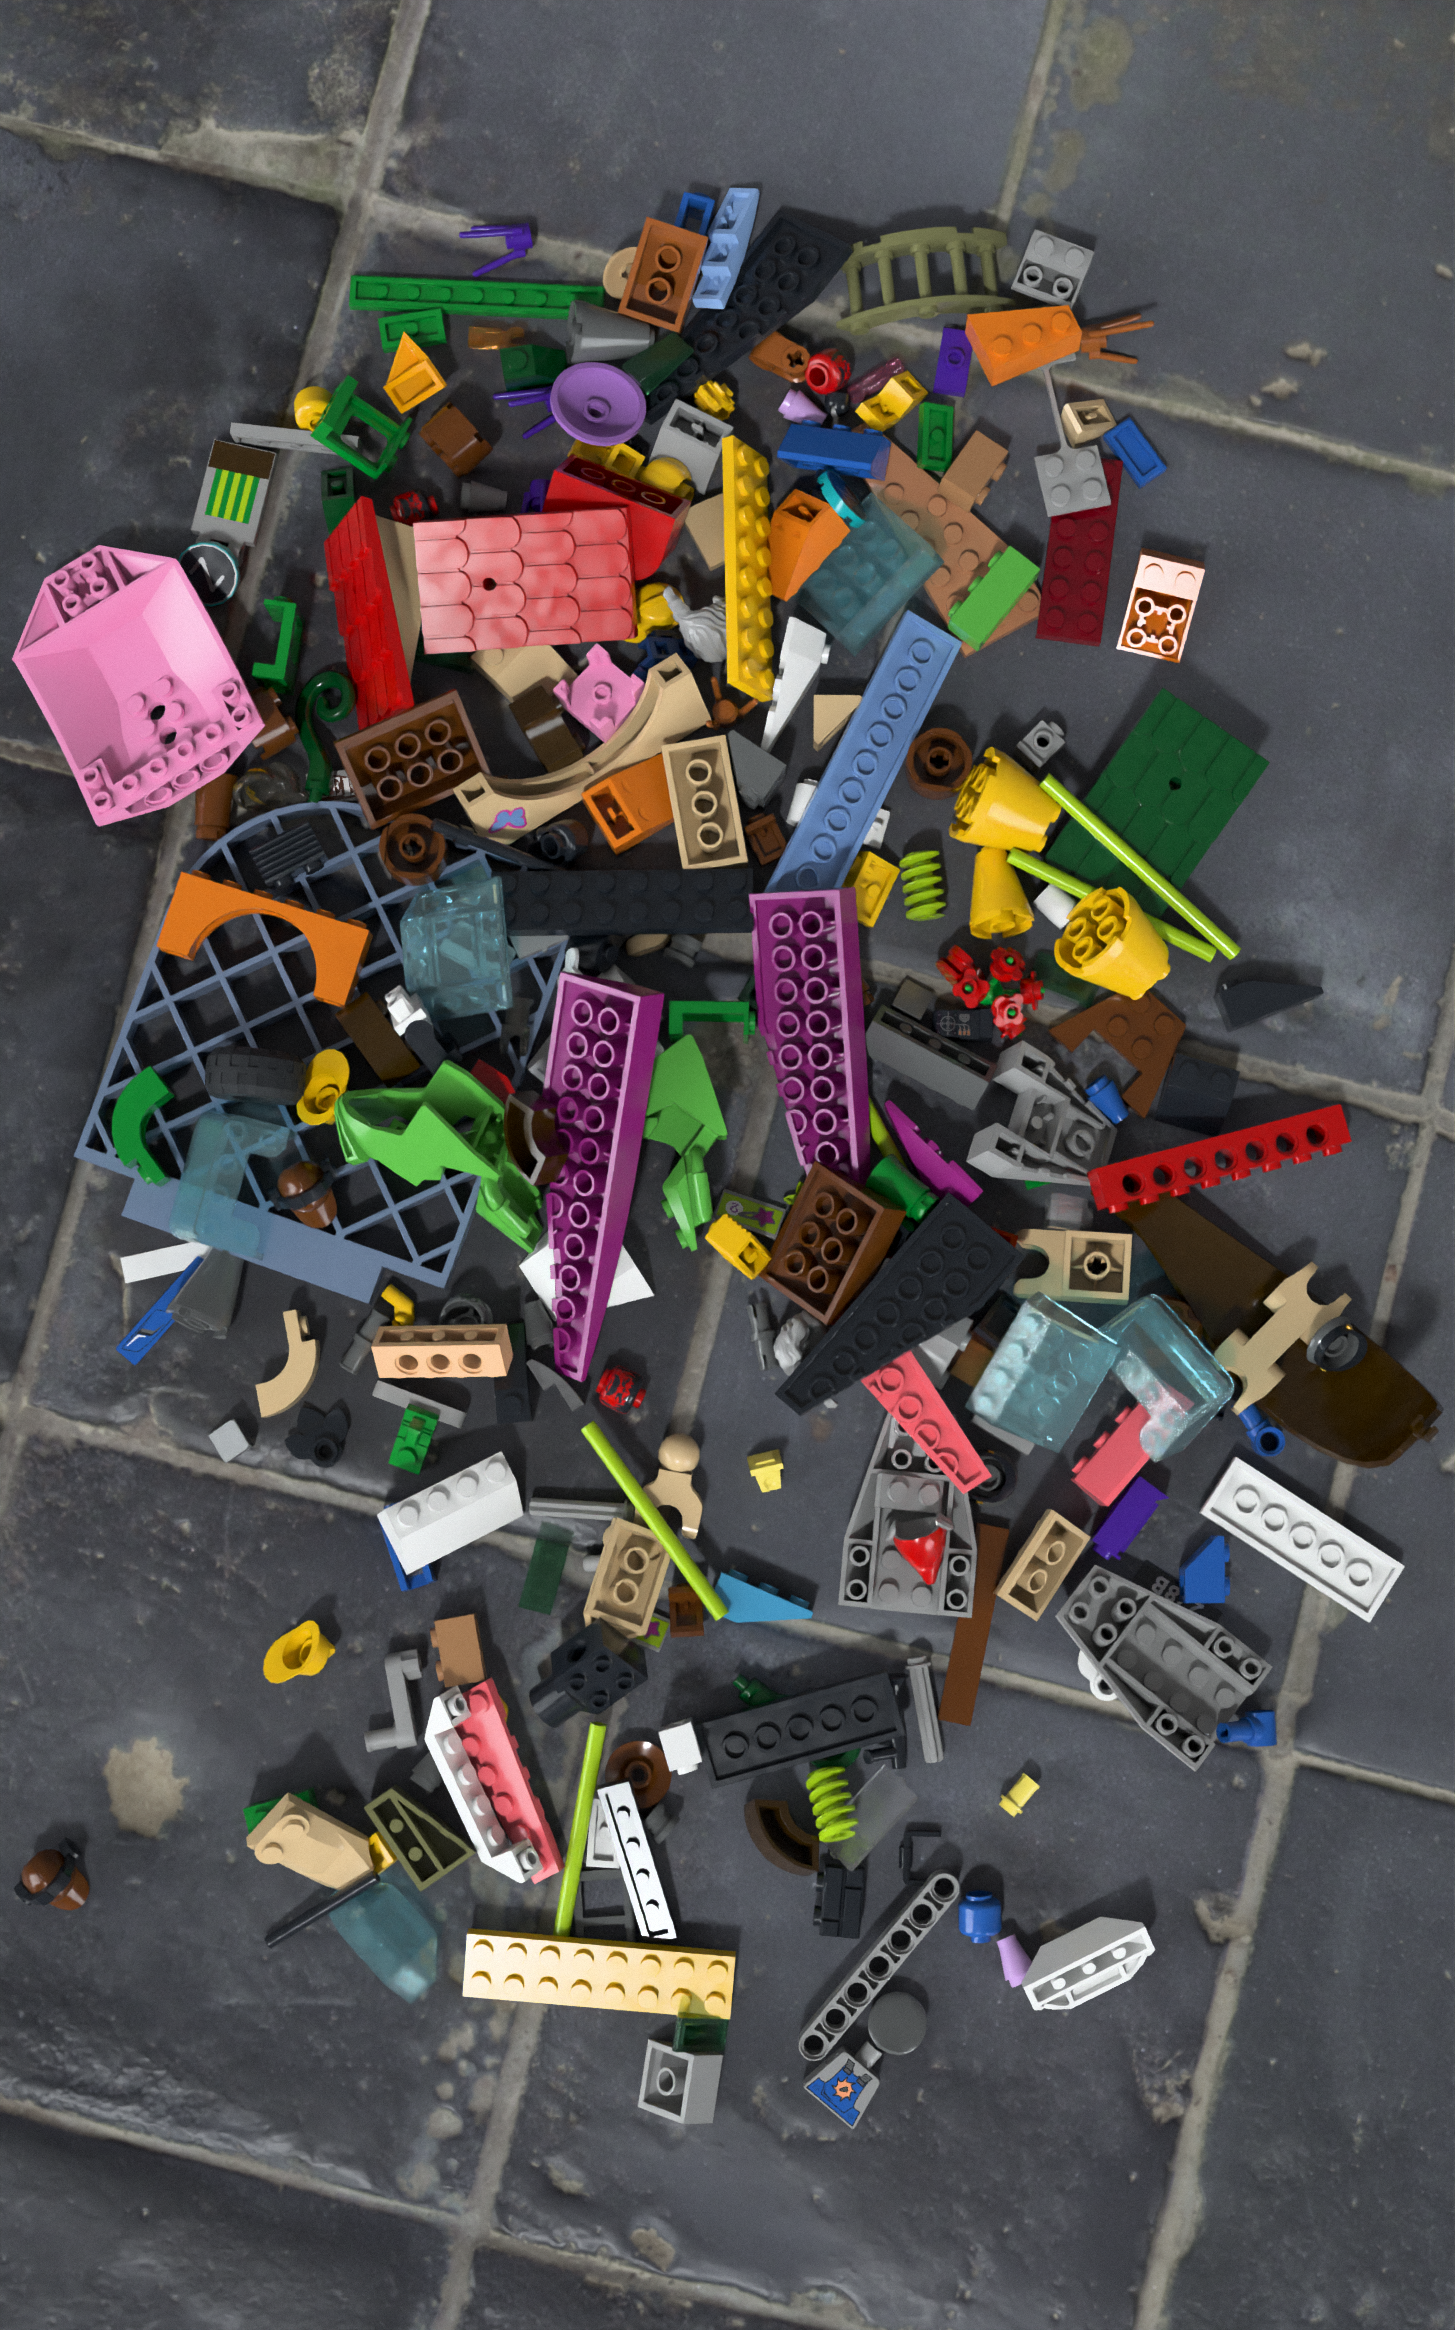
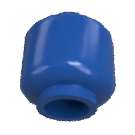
M985 1890L969 1891L966 1893V1897L959 1901L958 1928L960 1932L971 1937V1942L987 1943L991 1941V1936L1001 1931V1902L992 1896V1892Z

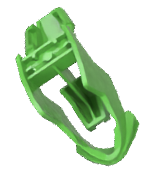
M689 1034L654 1058L642 1138L666 1143L674 1147L682 1157L663 1184V1193L666 1198L660 1202L668 1218L675 1216L680 1228L675 1230V1233L682 1248L689 1246L691 1252L697 1250L694 1228L711 1221V1216H713L708 1175L704 1169L703 1158L716 1139L725 1140L728 1133L703 1056L694 1037Z
M445 1060L424 1088L347 1091L337 1098L334 1107L336 1133L346 1162L351 1165H357L367 1162L370 1158L378 1160L415 1186L419 1185L423 1180H441L446 1168L481 1176L476 1205L477 1213L527 1252L532 1253L543 1228L533 1213L542 1207L544 1202L543 1194L538 1186L531 1185L520 1174L509 1155L503 1127L506 1105L467 1070L450 1060ZM464 1115L475 1118L470 1131L458 1133L452 1127ZM392 1116L402 1117L411 1121L407 1126L394 1118L388 1127L374 1126Z

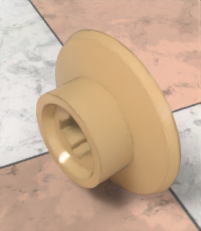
M628 247L615 252L605 266L603 285L607 293L616 299H622L637 247Z

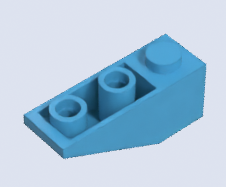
M731 1568L728 1574L721 1572L714 1588L730 1611L723 1617L736 1623L809 1619L813 1615V1610L808 1609L810 1602L791 1595L789 1600L777 1595L779 1589L764 1582H760L759 1587L746 1582L749 1576Z

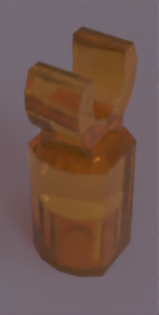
M470 325L468 348L500 351L499 349L522 346L520 344H513L511 341L515 337H524V329L512 327L507 331H502V328Z

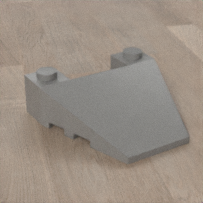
M1023 1040L1002 1051L992 1080L1018 1095L1007 1129L999 1123H995L976 1133L966 1162L996 1178L1090 1186L1087 1172L1108 1165L1117 1129L1090 1100L1087 1102L1083 1100L1074 1090L1076 1085L1069 1078L1065 1080L1055 1070V1062L1048 1055Z

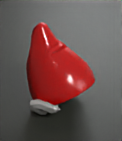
M937 1512V1517L919 1518L903 1523L896 1519L887 1531L885 1541L891 1542L894 1540L903 1558L919 1573L927 1585H931L936 1582L944 1556L947 1530L951 1531L955 1526L949 1518L940 1512Z

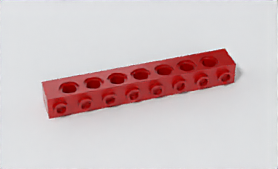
M1337 1104L1102 1166L1087 1172L1097 1210L1108 1208L1109 1213L1112 1214L1129 1209V1202L1139 1200L1142 1206L1159 1201V1194L1170 1192L1171 1197L1190 1193L1189 1186L1201 1184L1202 1189L1220 1185V1178L1231 1176L1232 1181L1252 1176L1250 1170L1262 1168L1263 1173L1282 1168L1281 1162L1292 1159L1293 1165L1312 1160L1311 1154L1322 1151L1323 1157L1343 1152L1342 1145L1352 1142L1342 1106ZM1308 1128L1316 1134L1317 1140L1315 1144L1311 1143L1307 1138L1306 1132ZM1278 1136L1286 1142L1285 1152L1279 1150L1276 1145ZM1247 1144L1253 1146L1256 1150L1255 1160L1247 1156L1245 1151ZM1217 1152L1225 1157V1168H1221L1216 1164L1215 1154ZM1186 1160L1194 1164L1196 1169L1194 1176L1186 1173L1184 1169ZM1155 1169H1159L1164 1173L1165 1182L1163 1185L1155 1181L1153 1176ZM1124 1177H1128L1133 1181V1193L1127 1192L1122 1184Z

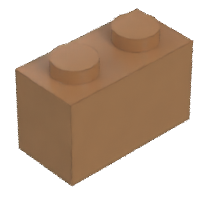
M976 430L943 476L937 492L969 513L975 503L980 506L991 491L987 486L992 479L998 482L1005 472L1007 465L1003 462L1009 451Z
M477 1613L435 1620V1627L430 1628V1636L433 1648H439L440 1661H436L438 1680H444L445 1688L485 1681L487 1673Z

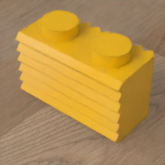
M723 1214L719 1219H716L710 1225L705 1239L728 1262L751 1280L755 1279L772 1259V1254L758 1239L728 1214Z

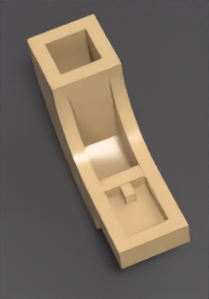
M299 1310L283 1312L289 1343V1357L286 1366L274 1379L256 1384L261 1417L275 1416L294 1406L307 1393L316 1377L320 1361L319 1340L315 1339L306 1341L305 1336L310 1335L307 1316H301V1311Z

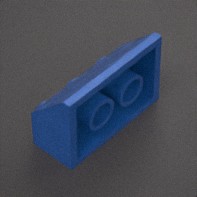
M802 420V425H790L778 449L777 458L792 468L811 471L829 469L839 475L885 481L891 442L883 437V432L878 430L864 429L863 434L852 432L851 427L834 424L832 429L821 428V423Z

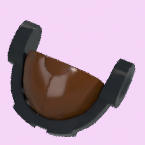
M329 1157L321 1161L322 1168L312 1161H299V1163L283 1170L278 1179L279 1191L276 1186L267 1189L270 1200L278 1211L281 1209H291L305 1225L311 1228H323L333 1221L337 1214V1205L331 1184L340 1177L336 1166Z
M65 1837L59 1843L60 1852L55 1849H45L36 1853L24 1865L21 1873L22 1881L14 1887V1891L27 1905L45 1906L49 1903L63 1910H74L85 1903L89 1894V1885L86 1878L75 1865V1862L82 1854L76 1844L69 1838Z

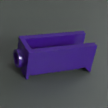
M1135 1476L1091 1535L1089 1540L1095 1544L1092 1550L1107 1561L1111 1556L1114 1559L1120 1560L1121 1557L1117 1554L1119 1552L1124 1553L1159 1506L1156 1501L1168 1499L1169 1497L1141 1476Z

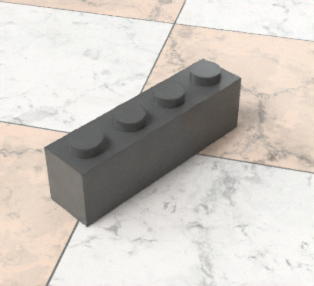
M881 1005L865 1034L866 1054L869 1057L887 1064L899 1073L919 1081L927 1088L937 1091L951 1098L957 1104L966 1106L973 1111L998 1066L884 1005Z

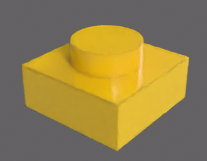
M378 1831L369 1837L368 1840L369 1853L374 1870L381 1874L395 1863L398 1858Z

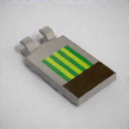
M214 439L191 528L193 534L199 535L195 543L218 541L229 544L227 548L235 555L239 567H241L245 547L256 546L278 459L275 452Z

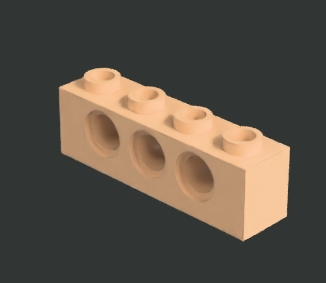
M506 1324L379 1326L371 1346L379 1378L507 1376L513 1358Z

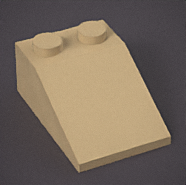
M550 645L477 650L471 656L474 668L511 703L542 685L549 696L554 693L553 689L562 679L566 680L569 687L578 677L574 670Z

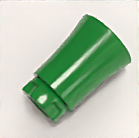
M894 1154L886 1156L878 1163L865 1185L906 1210V1216L909 1218L913 1217L920 1224L934 1210L940 1200V1197L913 1175Z

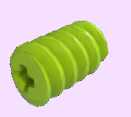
M924 850L906 854L905 858L899 862V866L902 869H906L901 874V879L909 882L902 888L903 893L911 895L904 899V905L912 908L905 914L909 920L925 921L946 916L945 914L937 913L938 909L946 906V902L936 900L937 896L944 893V889L934 887V884L943 880L942 876L933 875V871L941 868V864L931 862V858L940 854L939 851Z
M825 1767L815 1770L806 1776L809 1778L806 1781V1787L812 1791L809 1794L810 1802L815 1804L812 1811L813 1815L818 1817L815 1823L816 1827L821 1829L818 1835L822 1842L840 1841L853 1837L856 1834L850 1828L859 1823L858 1818L847 1817L848 1814L855 1811V1806L844 1805V1802L852 1798L850 1792H841L842 1788L849 1785L848 1780L837 1778V1776L846 1772L845 1767Z

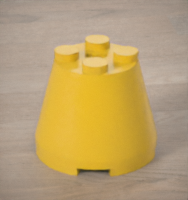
M989 747L984 753V756L987 757L983 764L980 763L978 766H973L964 787L958 795L954 806L957 820L956 824L951 823L949 826V835L964 843L1009 851L1015 847L1027 854L1033 850L1039 853L1047 841L1048 836L1045 832L1050 822L1054 823L1057 820L1062 807L1038 786L1040 781L1005 752Z
M1101 887L1084 897L1067 915L1066 918L1070 922L1064 931L1062 939L1059 938L1055 941L1054 955L1056 962L1066 972L1077 978L1128 996L1133 1000L1141 998L1145 991L1150 989L1157 980L1164 979L1170 972L1171 966L1168 963L1169 951L1167 945L1135 898L1121 887L1107 891Z

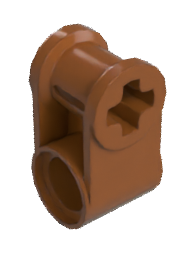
M776 331L756 345L748 356L756 366L772 372L791 383L799 384L806 381L804 372L808 367V360L810 359L808 351L803 346L786 339Z

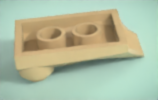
M615 1517L603 1534L604 1547L583 1615L586 1627L601 1617L631 1640L647 1633L671 1557L652 1530Z
M289 1792L246 1837L247 1847L255 1851V1856L260 1862L265 1864L280 1863L320 1884L337 1890L344 1889L374 1870L369 1853L368 1836Z

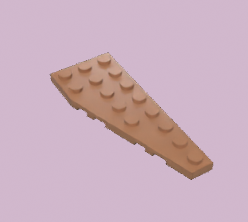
M863 423L852 429V432L863 434L864 429L871 428L866 423ZM887 438L891 442L885 481L862 479L948 629L951 618L947 615L958 600L964 603L971 594L967 590L979 575L984 578L991 569L988 567V564L999 550L1004 553L1009 546L971 512H966L939 494L937 490L940 484L923 469L917 468V464ZM1035 583L1028 589L981 649L1038 619L1041 594ZM948 629L951 636L963 642L959 650L964 658L977 652Z

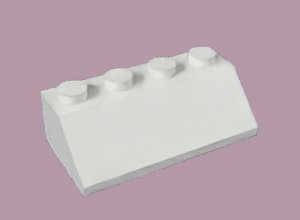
M501 1451L384 1509L377 1517L406 1575L522 1517L524 1514L517 1481Z

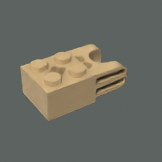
M1022 1229L1017 1232L1018 1244L1022 1248L1041 1252L1046 1257L1049 1267L1045 1274L1040 1277L1017 1281L1013 1287V1294L1015 1296L1026 1299L1127 1305L1129 1300L1132 1234ZM1093 1261L1101 1262L1100 1267H1105V1271H1100L1099 1275H1095L1087 1267H1091Z

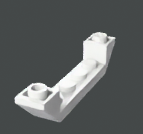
M457 1685L434 1698L424 1740L481 1862L515 1881L523 1883L541 1871L543 1866L529 1838L509 1845L505 1837L504 1830L497 1820L490 1801L462 1745V1741L454 1726L472 1716L467 1702Z

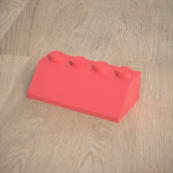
M1160 1379L1156 1380L1153 1384L1148 1380L1136 1394L1139 1398L1137 1403L1132 1408L1126 1406L1115 1418L1118 1425L1109 1434L1105 1430L1094 1442L1093 1446L1097 1448L1089 1458L1084 1455L1072 1468L1075 1475L1070 1480L1100 1506H1109L1195 1406L1189 1399Z

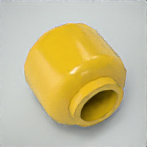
M310 386L302 389L296 395L294 400L295 421L301 430L313 431L332 396L325 388Z

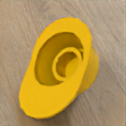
M661 582L647 584L636 589L638 636L632 639H625L624 641L640 643L655 629L671 630L679 623L674 620L673 612L668 607V602L663 597V592L665 588L670 586L674 594L684 602L679 591L673 586Z
M328 1049L318 1053L311 1060L306 1071L304 1096L296 1105L297 1114L303 1122L309 1125H320L322 1123L332 1125L336 1121L334 1115L335 1102L341 1094L349 1091L347 1085L350 1067L343 1053L335 1049Z
M308 1620L281 1636L270 1647L263 1665L265 1678L271 1683L278 1684L298 1674L313 1676L324 1668L328 1658L335 1653L336 1648L320 1633L319 1625L315 1621Z

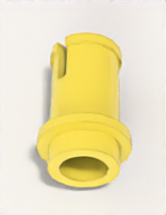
M1023 1773L1007 1795H1001L1002 1801L999 1805L1013 1817L1017 1813L1022 1814L1023 1811L1020 1809L1040 1786Z

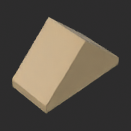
M1104 399L1068 403L1063 407L1060 416L1063 431L1073 449L1104 435L1117 426Z
M814 695L813 748L817 752L850 721L862 699L860 695Z

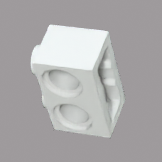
M692 1717L660 1726L658 1731L669 1771L677 1770L679 1775L697 1770L698 1763L703 1760L693 1727Z

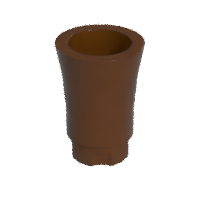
M224 773L195 791L194 825L197 826L196 839L218 841L228 834L238 776Z

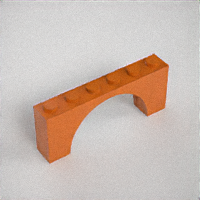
M192 870L191 874L181 871L156 945L162 952L194 961L196 953L204 940L225 922L249 914L276 916L297 927L306 936L311 945L316 962V984L313 996L319 1001L341 1008L351 1003L373 937L371 932L366 929L367 924L354 919H348L347 923L335 920V914L322 909H317L316 913L303 910L305 905L290 899H286L285 903L272 900V894L255 889L253 894L241 890L242 885L233 881L223 880L222 884L210 881V875L201 871Z

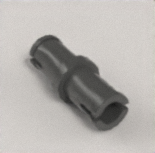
M767 1302L756 1303L755 1306H746L753 1334L750 1335L751 1343H755L759 1371L779 1368L780 1365L778 1359L775 1358L773 1350L776 1332L771 1329Z
M373 1308L360 1332H355L352 1339L354 1341L339 1365L348 1372L357 1375L367 1356L372 1351L371 1346L379 1326H387L391 1319Z

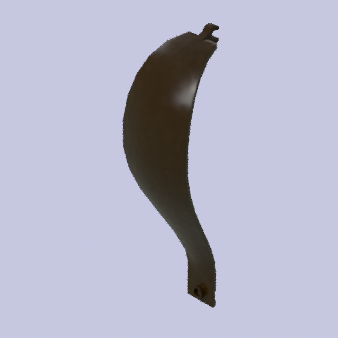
M1124 1156L1119 1162L1129 1160V1158ZM1124 1177L1122 1181L1124 1189L1127 1192L1133 1193V1181L1128 1177ZM1170 1192L1159 1194V1201L1142 1206L1139 1200L1129 1202V1209L1114 1213L1144 1241L1166 1273L1181 1300L1191 1307L1193 1314L1201 1322L1203 1327L1202 1334L1213 1352L1237 1328L1251 1339L1274 1315L1263 1302L1290 1276L1215 1225L1177 1196L1171 1197ZM1307 1289V1294L1313 1302L1318 1305H1328ZM1351 1323L1352 1329L1362 1334L1367 1341V1352L1357 1365L1348 1370L1326 1372L1321 1370L1320 1366L1308 1361L1306 1357L1308 1345L1298 1338L1275 1361L1286 1375L1267 1395L1255 1402L1259 1408L1289 1433L1327 1456L1345 1464L1370 1469L1391 1465L1418 1440L1422 1439L1430 1442L1439 1432L1436 1426L1431 1427L1444 1410L1437 1398L1402 1364L1354 1324ZM1228 1371L1235 1382L1243 1389V1383L1239 1376Z

